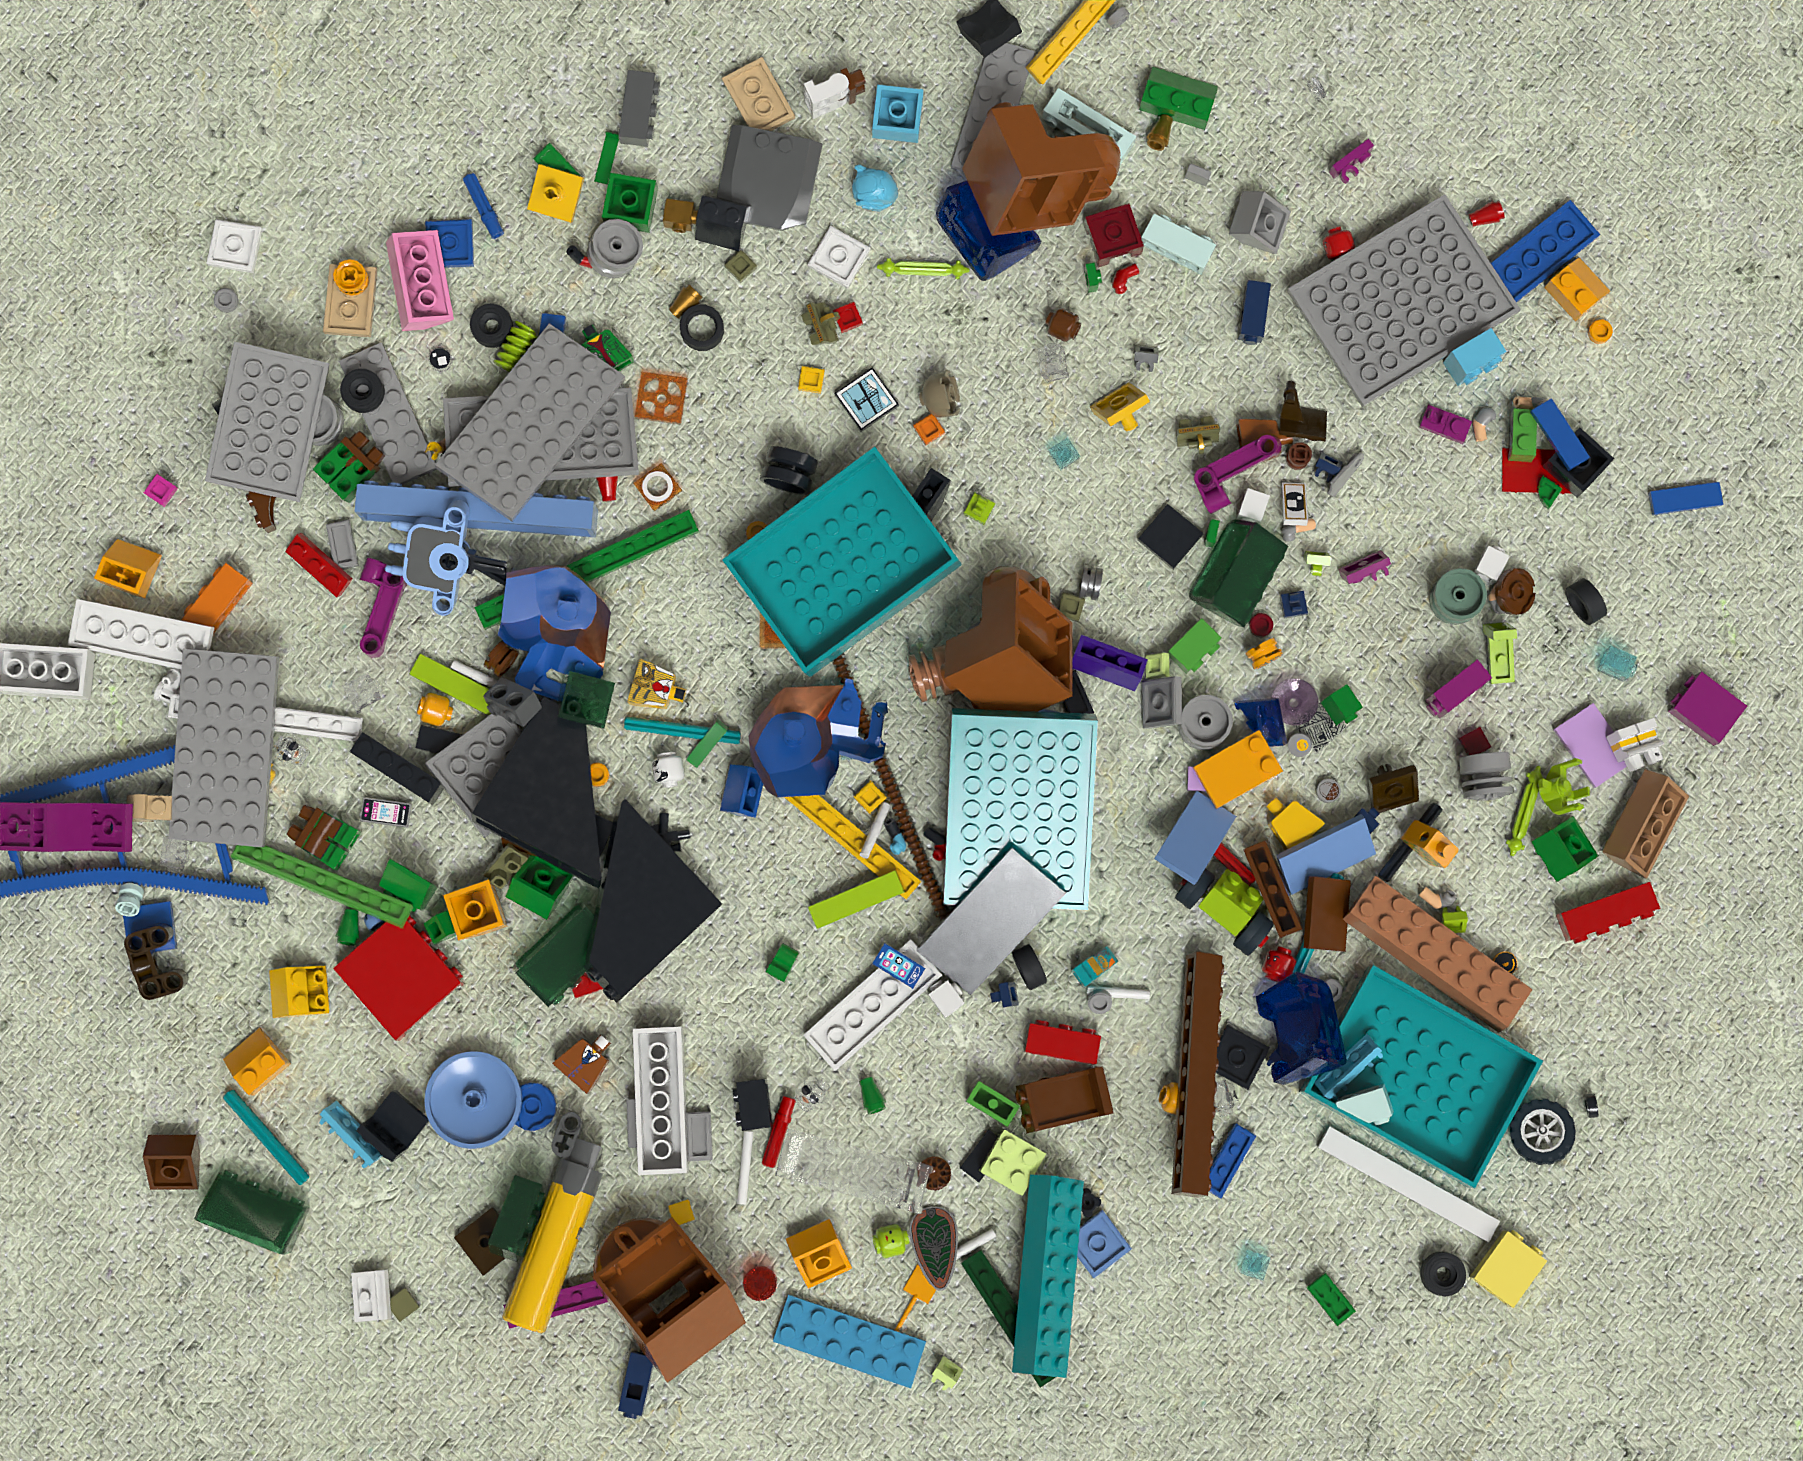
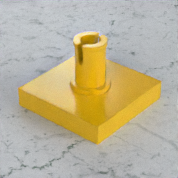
M539 164L527 209L573 223L585 177Z
M1128 382L1091 405L1090 408L1094 415L1110 427L1121 421L1124 430L1131 431L1138 426L1132 413L1150 401L1144 392Z

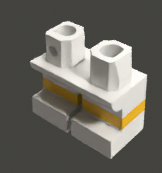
M1655 718L1617 730L1606 737L1618 763L1625 761L1630 772L1645 766L1640 756L1644 754L1648 765L1663 760L1659 747L1664 745V742L1658 739L1654 728L1658 727Z

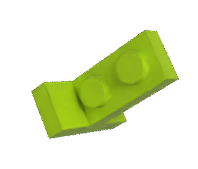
M1507 622L1483 624V634L1487 636L1489 674L1492 676L1489 683L1515 682L1513 639H1517V629Z

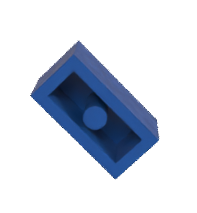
M730 764L720 811L736 816L756 818L763 783L756 768Z

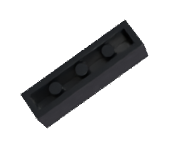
M363 732L349 751L431 805H434L444 790L439 780Z

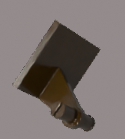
M1288 381L1283 392L1284 403L1280 406L1279 435L1325 442L1327 411L1300 407L1298 393L1295 389L1296 383Z

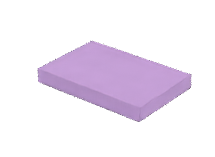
M1594 703L1553 730L1572 758L1582 760V764L1578 766L1593 788L1598 787L1627 767L1625 761L1618 763L1606 738L1614 733V731Z

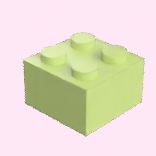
M1002 1129L979 1171L1023 1196L1029 1185L1030 1174L1035 1175L1046 1153Z

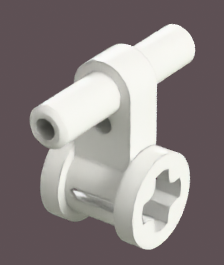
M171 668L167 672V675L162 678V681L156 688L154 700L159 702L163 700L170 704L171 693L180 694L181 669Z

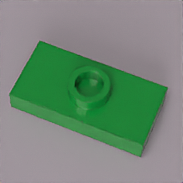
M548 143L533 158L538 165H546L581 176L551 143Z
M1325 1272L1306 1287L1336 1326H1339L1356 1312Z

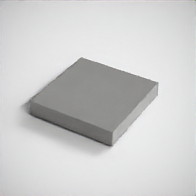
M1173 676L1142 682L1144 729L1182 724L1181 677Z

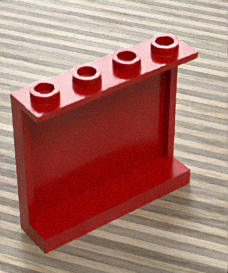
M409 915L403 928L385 922L333 968L395 1041H400L405 1037V1033L457 987L464 985L461 980L463 977L461 972L455 966L449 967L445 962L448 959L447 956L439 948L435 950L429 944L432 941L424 930L419 932L414 925L417 922L411 915Z

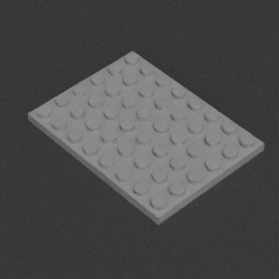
M1445 194L1287 290L1362 407L1445 358L1454 349L1488 329H1493L1521 311Z

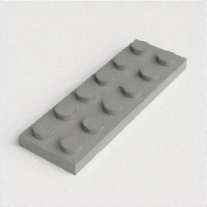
M1006 43L985 57L951 169L963 172L962 167L972 149V143L977 138L987 118V112L993 106L1002 102H1009L1013 106H1019L1029 74L1026 66L1034 58L1035 51Z
M382 342L340 360L339 363L345 375L355 369H368L374 372L384 385L385 395L381 405L374 411L362 413L377 448L385 455L383 462L392 482L403 485L437 470L435 468V460L431 459V451L425 453L428 444ZM360 385L356 389V394L359 397H364L369 392V388L366 385Z

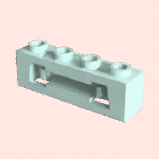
M1058 88L1043 110L1042 118L1045 119V123L1052 128L1058 127L1064 131L1066 136L1095 133L1072 119L1071 113H1075V118L1099 133L1111 136L1116 141L1121 153V165L1135 144L1136 136Z

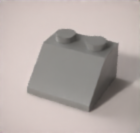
M1243 191L1229 234L1242 244L1277 254L1291 211L1264 191Z

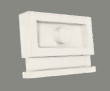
M388 1269L351 1273L355 1322L391 1319Z

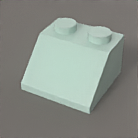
M1385 1084L1339 1097L1336 1101L1338 1108L1367 1123L1374 1122L1375 1125L1388 1122L1390 1116L1393 1115V1108Z

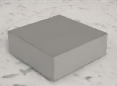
M1191 163L1185 178L1206 187L1212 172Z

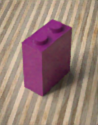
M1477 659L1425 700L1427 710L1434 717L1437 715L1439 719L1491 680L1492 676Z
M1702 671L1695 676L1691 674L1683 684L1686 687L1681 694L1678 692L1669 704L1672 707L1668 712L1711 745L1715 746L1721 743L1747 708V705Z

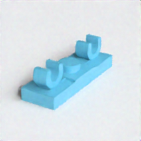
M1366 1034L1315 1081V1085L1328 1100L1331 1098L1337 1100L1336 1093L1341 1089L1346 1091V1084L1365 1069L1366 1065L1372 1067L1371 1061L1376 1056L1382 1058V1050Z
M338 1101L326 1107L319 1114L322 1117L319 1123L322 1125L327 1122L331 1126V1129L328 1131L329 1134L336 1131V1134L343 1142L355 1151L353 1158L356 1159L360 1156L365 1161L362 1164V1168L372 1165L382 1157L375 1147L363 1140L362 1136L356 1131L360 1124Z

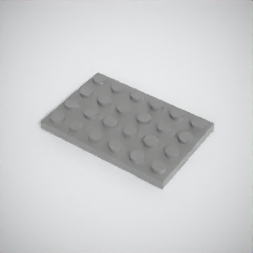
M234 341L205 481L300 502L330 363Z

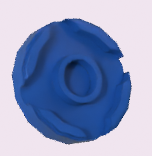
M539 1083L521 1085L522 1108L516 1126L530 1131L545 1128L552 1122L556 1114L557 1103L554 1094L549 1088Z

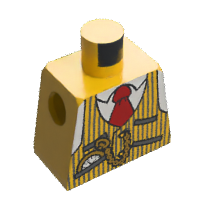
M640 659L627 702L632 706L667 709L670 699L683 703L687 689L674 686L676 681L674 674Z

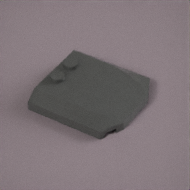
M732 125L717 197L751 206L747 221L749 225L778 231L806 225L823 144L807 138L743 125Z

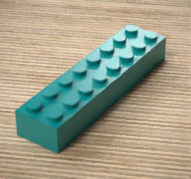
M1030 1174L1012 1366L1013 1373L1067 1378L1084 1181L1052 1175Z

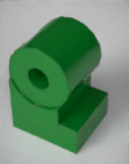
M782 943L769 964L766 973L785 983L800 952Z

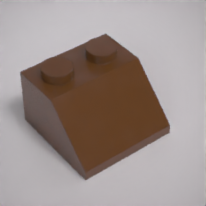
M148 1135L143 1152V1161L150 1190H198L200 1149L197 1135Z

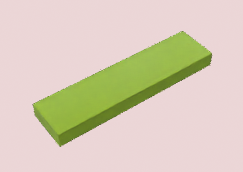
M422 654L419 655L409 675L488 716L491 715L487 709L488 704L483 697L489 690L488 688Z
M895 870L811 905L808 909L816 928L819 929L900 895L905 890Z

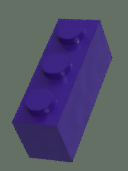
M1081 635L1072 655V668L1135 692L1142 679L1148 659Z

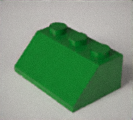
M1152 67L1139 110L1156 116L1168 115L1173 121L1205 130L1219 86Z

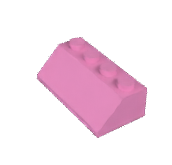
M438 231L392 233L386 241L402 331L425 330L453 321L454 317Z

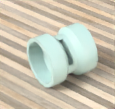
M134 883L121 885L118 894L119 898L115 906L116 911L123 916L137 915L141 906L140 901L144 894L143 888Z

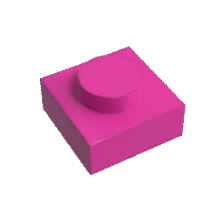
M156 474L143 493L165 508L178 488Z

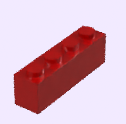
M1647 882L1559 913L1556 917L1565 941L1573 940L1574 944L1588 940L1587 935L1593 932L1597 936L1610 932V926L1618 924V927L1621 928L1633 924L1631 919L1640 916L1641 920L1655 916L1654 911L1661 908L1651 882Z

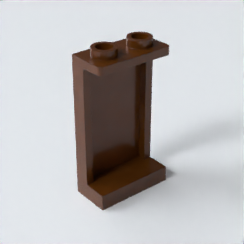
M1103 1066L1016 1086L1015 1098L1021 1107V1124L1026 1129V1134L1114 1114Z

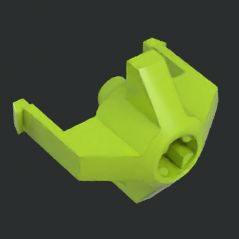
M1578 758L1552 766L1546 778L1540 779L1538 782L1540 796L1554 814L1561 815L1574 810L1581 811L1584 808L1583 804L1567 805V801L1590 796V787L1587 786L1573 791L1570 782L1567 780L1566 769L1582 764V760Z

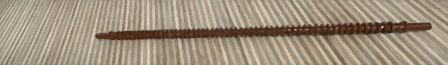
M843 654L834 659L832 664L837 666L835 671L839 672L838 678L841 677L842 679L840 683L845 684L846 679L853 680L854 677H850L851 670H847L849 665L844 663L846 658H843ZM862 701L859 728H862L861 734L865 735L863 740H866L869 736L871 720H868L869 714H865L867 709L863 708L864 702ZM882 757L875 761L874 766L878 767L876 771L880 772L879 778L883 779L881 784H885L884 791H888L887 797L891 798L889 803L893 804L892 810L896 811L894 816H898L897 822L901 823L900 829L904 830L902 835H906L905 842H909L907 847L911 848L910 854L914 855L913 861L917 862L915 867L920 869L918 873L922 874L920 879L925 881L923 886L927 887L926 893H930L928 898L932 899L931 905L935 906L933 911L938 913L936 918L942 921L950 911H946L947 905L943 904L944 898L940 897L942 892L938 891L939 885L935 884L937 879L932 877L934 875L933 872H930L932 867L927 865L929 860H925L926 853H922L924 848L920 847L921 841L917 840L918 834L914 833L916 828H912L913 822L909 821L911 816L906 814L908 809H905V803L901 802L903 797L899 796L900 790L896 789L898 784H894L895 777H891L892 771L888 770L890 765L886 764L887 758Z

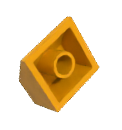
M1580 257L1567 265L1545 286L1549 294L1575 322L1610 293V290Z
M489 879L443 895L458 941L485 935L508 927L495 886L491 884Z
M258 1028L223 1059L237 1083L248 1095L253 1096L291 1064L261 1028Z
M830 1219L786 1238L793 1260L808 1289L852 1269Z

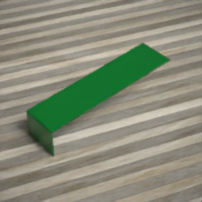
M605 132L606 137L594 182L608 185L619 142V135Z
M717 719L686 760L698 768L729 727Z

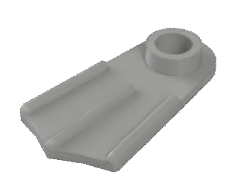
M1362 452L1359 454L1354 453L1349 459L1348 465H1345L1330 481L1331 486L1327 494L1333 498L1337 495L1364 459Z

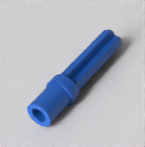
M474 173L466 175L463 181L481 216L483 224H485L492 239L499 238L504 234V231L497 219L496 212L493 211L477 176Z

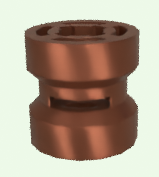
M1302 442L1293 444L1286 455L1287 465L1294 470L1305 468L1312 457L1311 448Z

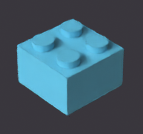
M877 85L872 138L918 143L924 90Z
M1490 328L1451 351L1443 364L1457 386L1463 383L1469 385L1477 380L1483 371L1487 374L1496 369L1498 364L1503 361L1502 356L1506 353V350L1493 329Z

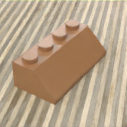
M1645 769L1642 776L1638 779L1637 786L1628 799L1622 815L1617 820L1610 838L1606 841L1602 853L1614 863L1647 879L1689 795L1668 776Z

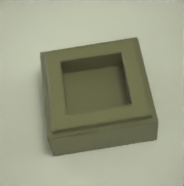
M742 250L724 265L740 283L757 269V265Z
M1063 592L1058 610L1069 620L1079 622L1085 599Z
M404 1288L390 1299L391 1311L399 1322L420 1308L407 1288Z

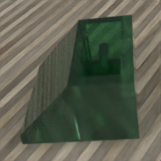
M568 671L563 676L559 692L558 717L605 729L615 683Z

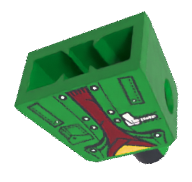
M592 324L582 330L587 341L581 346L617 371H621L634 363L631 353L609 329L599 334Z

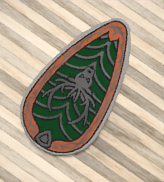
M930 1206L921 1209L914 1215L910 1222L909 1234L913 1251L923 1275L937 1291H943L950 1283L955 1270L958 1247L957 1224L949 1211L941 1207Z

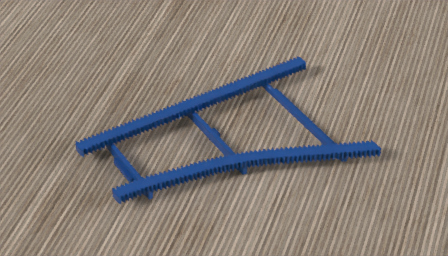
M176 745L173 748L169 746V749L164 748V751L162 749L159 752L155 750V753L150 751V755L148 753L145 756L141 754V757L137 755L136 759L134 757L131 760L127 758V762L123 759L122 762H113V765L109 763L108 766L105 764L104 767L99 766V769L96 767L94 770L90 768V771L85 770V773L83 771L80 774L76 772V775L71 774V777L69 775L66 778L62 776V779L57 778V781L55 779L52 782L48 780V783L43 782V785L41 783L38 786L34 784V787L29 786V789L27 787L24 790L20 788L19 791L15 790V793L13 791H10V794L6 792L5 795L1 794L0 802L37 803V800L38 802H41L42 799L46 801V798L51 799V796L52 798H55L56 795L60 797V794L65 795V792L66 794H69L70 791L74 793V789L79 791V788L83 790V788L88 789V785L92 788L93 785L97 786L99 784L103 802L111 803L106 786L107 781H116V778L120 780L121 777L125 778V776L130 777V774L134 776L135 773L139 774V771L141 773H144V770L148 772L149 769L153 770V767L155 769H158V766L162 768L163 765L167 766V763L171 765L172 762L174 763ZM111 823L110 827L111 831H113V824ZM215 843L225 882L223 880L219 882L218 879L214 882V879L209 880V878L205 879L204 877L200 879L199 876L195 879V876L190 877V875L186 876L185 874L181 876L179 873L176 875V873L171 874V872L167 873L166 871L162 873L160 870L157 872V870L153 871L150 869L148 871V869L143 870V868H140V870L136 868L134 870L131 867L129 869L125 852H117L121 869L120 867H117V869L115 867H112V869L110 867L107 869L105 867L103 869L98 867V870L96 868H93V870L89 868V870L84 869V871L82 869L79 871L75 870L74 872L72 870L70 872L65 871V873L61 871L60 874L58 872L55 874L51 873L50 875L48 873L46 875L41 874V876L36 874V877L31 875L30 878V876L26 877L19 851H8L10 860L15 862L18 874L17 880L13 878L12 880L8 879V881H0V900L1 897L5 899V897L9 898L10 895L14 897V894L15 896L23 895V893L31 894L32 891L33 893L37 891L41 893V891L46 892V890L51 891V889L55 891L56 888L57 890L61 888L64 890L65 888L70 889V887L75 888V886L79 888L80 885L81 887H84V885L88 887L89 885L93 886V884L94 886L98 884L102 886V883L105 886L106 884L111 885V883L112 885L134 883L139 886L143 885V887L147 885V887L152 886V888L156 886V888L164 889L165 887L166 890L170 888L172 891L173 889L180 892L184 890L185 893L189 891L191 894L192 892L199 895L203 893L204 896L208 893L210 897L211 895L218 898L222 896L223 899L227 896V899L232 898V900L236 899L237 901L241 899L242 902L246 899V902L251 901V903H254L255 901L256 904L260 902L261 905L264 902L265 905L270 903L266 887L261 888L259 886L257 888L254 885L252 888V885L247 887V884L242 885L240 883L238 885L237 882L233 885L229 874L232 873L233 867L227 845Z

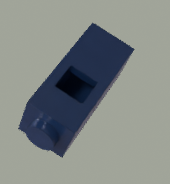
M1248 280L1246 283L1238 340H1243L1245 344L1257 345L1264 338L1271 283Z
M638 1351L630 1353L618 1411L623 1412L624 1417L637 1419L638 1415L642 1416L644 1414L654 1365L647 1356Z

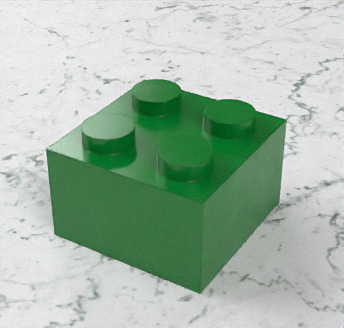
M610 173L602 213L603 222L620 219L629 222L638 231L650 233L658 193L656 180Z

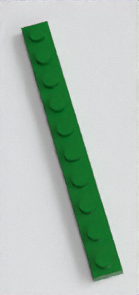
M687 510L566 566L581 576L587 583H590L699 533V530L690 511ZM504 594L474 607L485 630L501 623Z

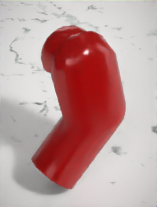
M1136 263L1122 268L1115 273L1112 288H1115L1116 294L1125 293L1128 278L1139 274Z

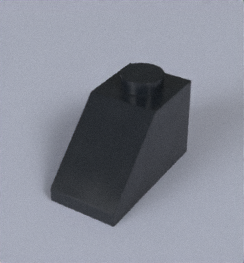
M933 468L928 471L912 495L930 521L933 520L942 507L951 483L950 479Z

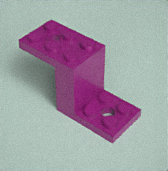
M0 802V850L31 852H132L133 804ZM111 823L113 824V831H112V832H111V829H110Z

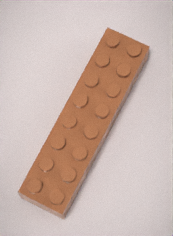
M1374 876L1366 884L1343 918L1353 928L1498 1033L1508 1028L1533 990L1377 876Z

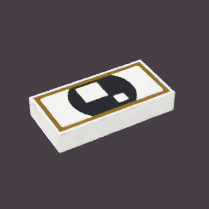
M1282 483L1283 525L1307 526L1306 483Z

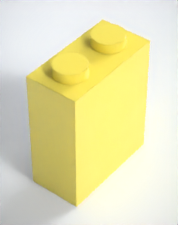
M1503 1230L1470 1275V1278L1508 1307L1514 1308L1547 1260L1542 1257L1544 1253L1534 1245L1528 1247L1522 1242L1524 1238L1514 1230L1511 1232Z

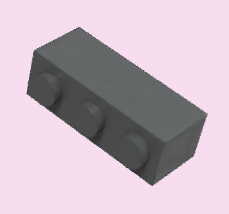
M627 71L619 130L621 144L648 147L649 139L653 140L654 126L651 125L652 117L656 118L657 103H654L655 95H659L660 81H657L655 73Z

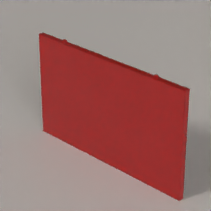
M1502 448V492L1538 493V483L1541 477L1544 476L1562 488L1560 494H1572L1542 467L1556 452L1555 450L1536 449V456L1532 462L1508 461L1509 448Z

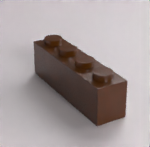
M1268 840L1243 849L1279 938L1304 929Z

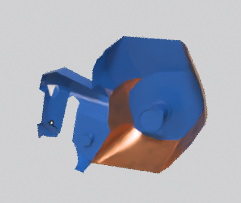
M546 565L506 573L502 618L498 636L512 648L528 651L515 677V683L534 691V693L555 699L564 706L574 707L580 693L575 689L547 678L546 672L553 669L582 681L595 678L601 680L611 611L596 590L567 566Z
M846 679L844 685L783 688L758 717L748 736L750 754L765 789L776 797L825 795L837 774L839 755L866 763L882 758L886 746L881 737L884 715L888 713L887 702H876V705L873 706L869 736L866 740H863L858 736L862 702L858 697L853 680Z

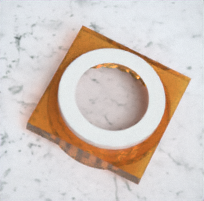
M662 463L633 483L654 512L682 492V489ZM654 476H661L668 483L667 492L659 497L651 495L647 490V483Z

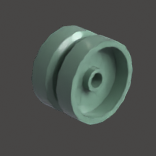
M1462 568L1450 570L1441 576L1431 589L1429 597L1431 610L1437 618L1445 623L1453 625L1464 624L1480 613L1484 607L1487 598L1486 586L1480 576L1471 570Z

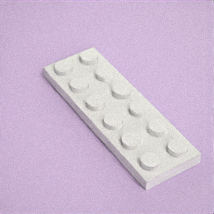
M76 599L68 646L181 669L183 649L210 651L214 627Z
M911 939L898 952L926 968L913 989L878 968L803 1035L834 1071L840 1068L942 976L931 962L916 951L917 946Z

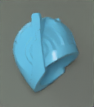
M862 165L855 166L857 175L853 179L852 193L854 195L853 198L856 200V205L861 206L863 209L877 212L890 207L896 201L899 194L893 177L883 170L866 168Z

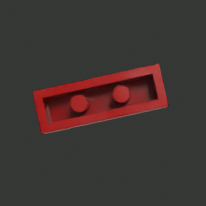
M1035 1020L1034 1024H1029L1024 1052L1097 1065L1101 1036L1096 1035V1030L1082 1028V1032L1072 1031L1073 1026L1059 1024L1058 1028L1049 1027V1022Z

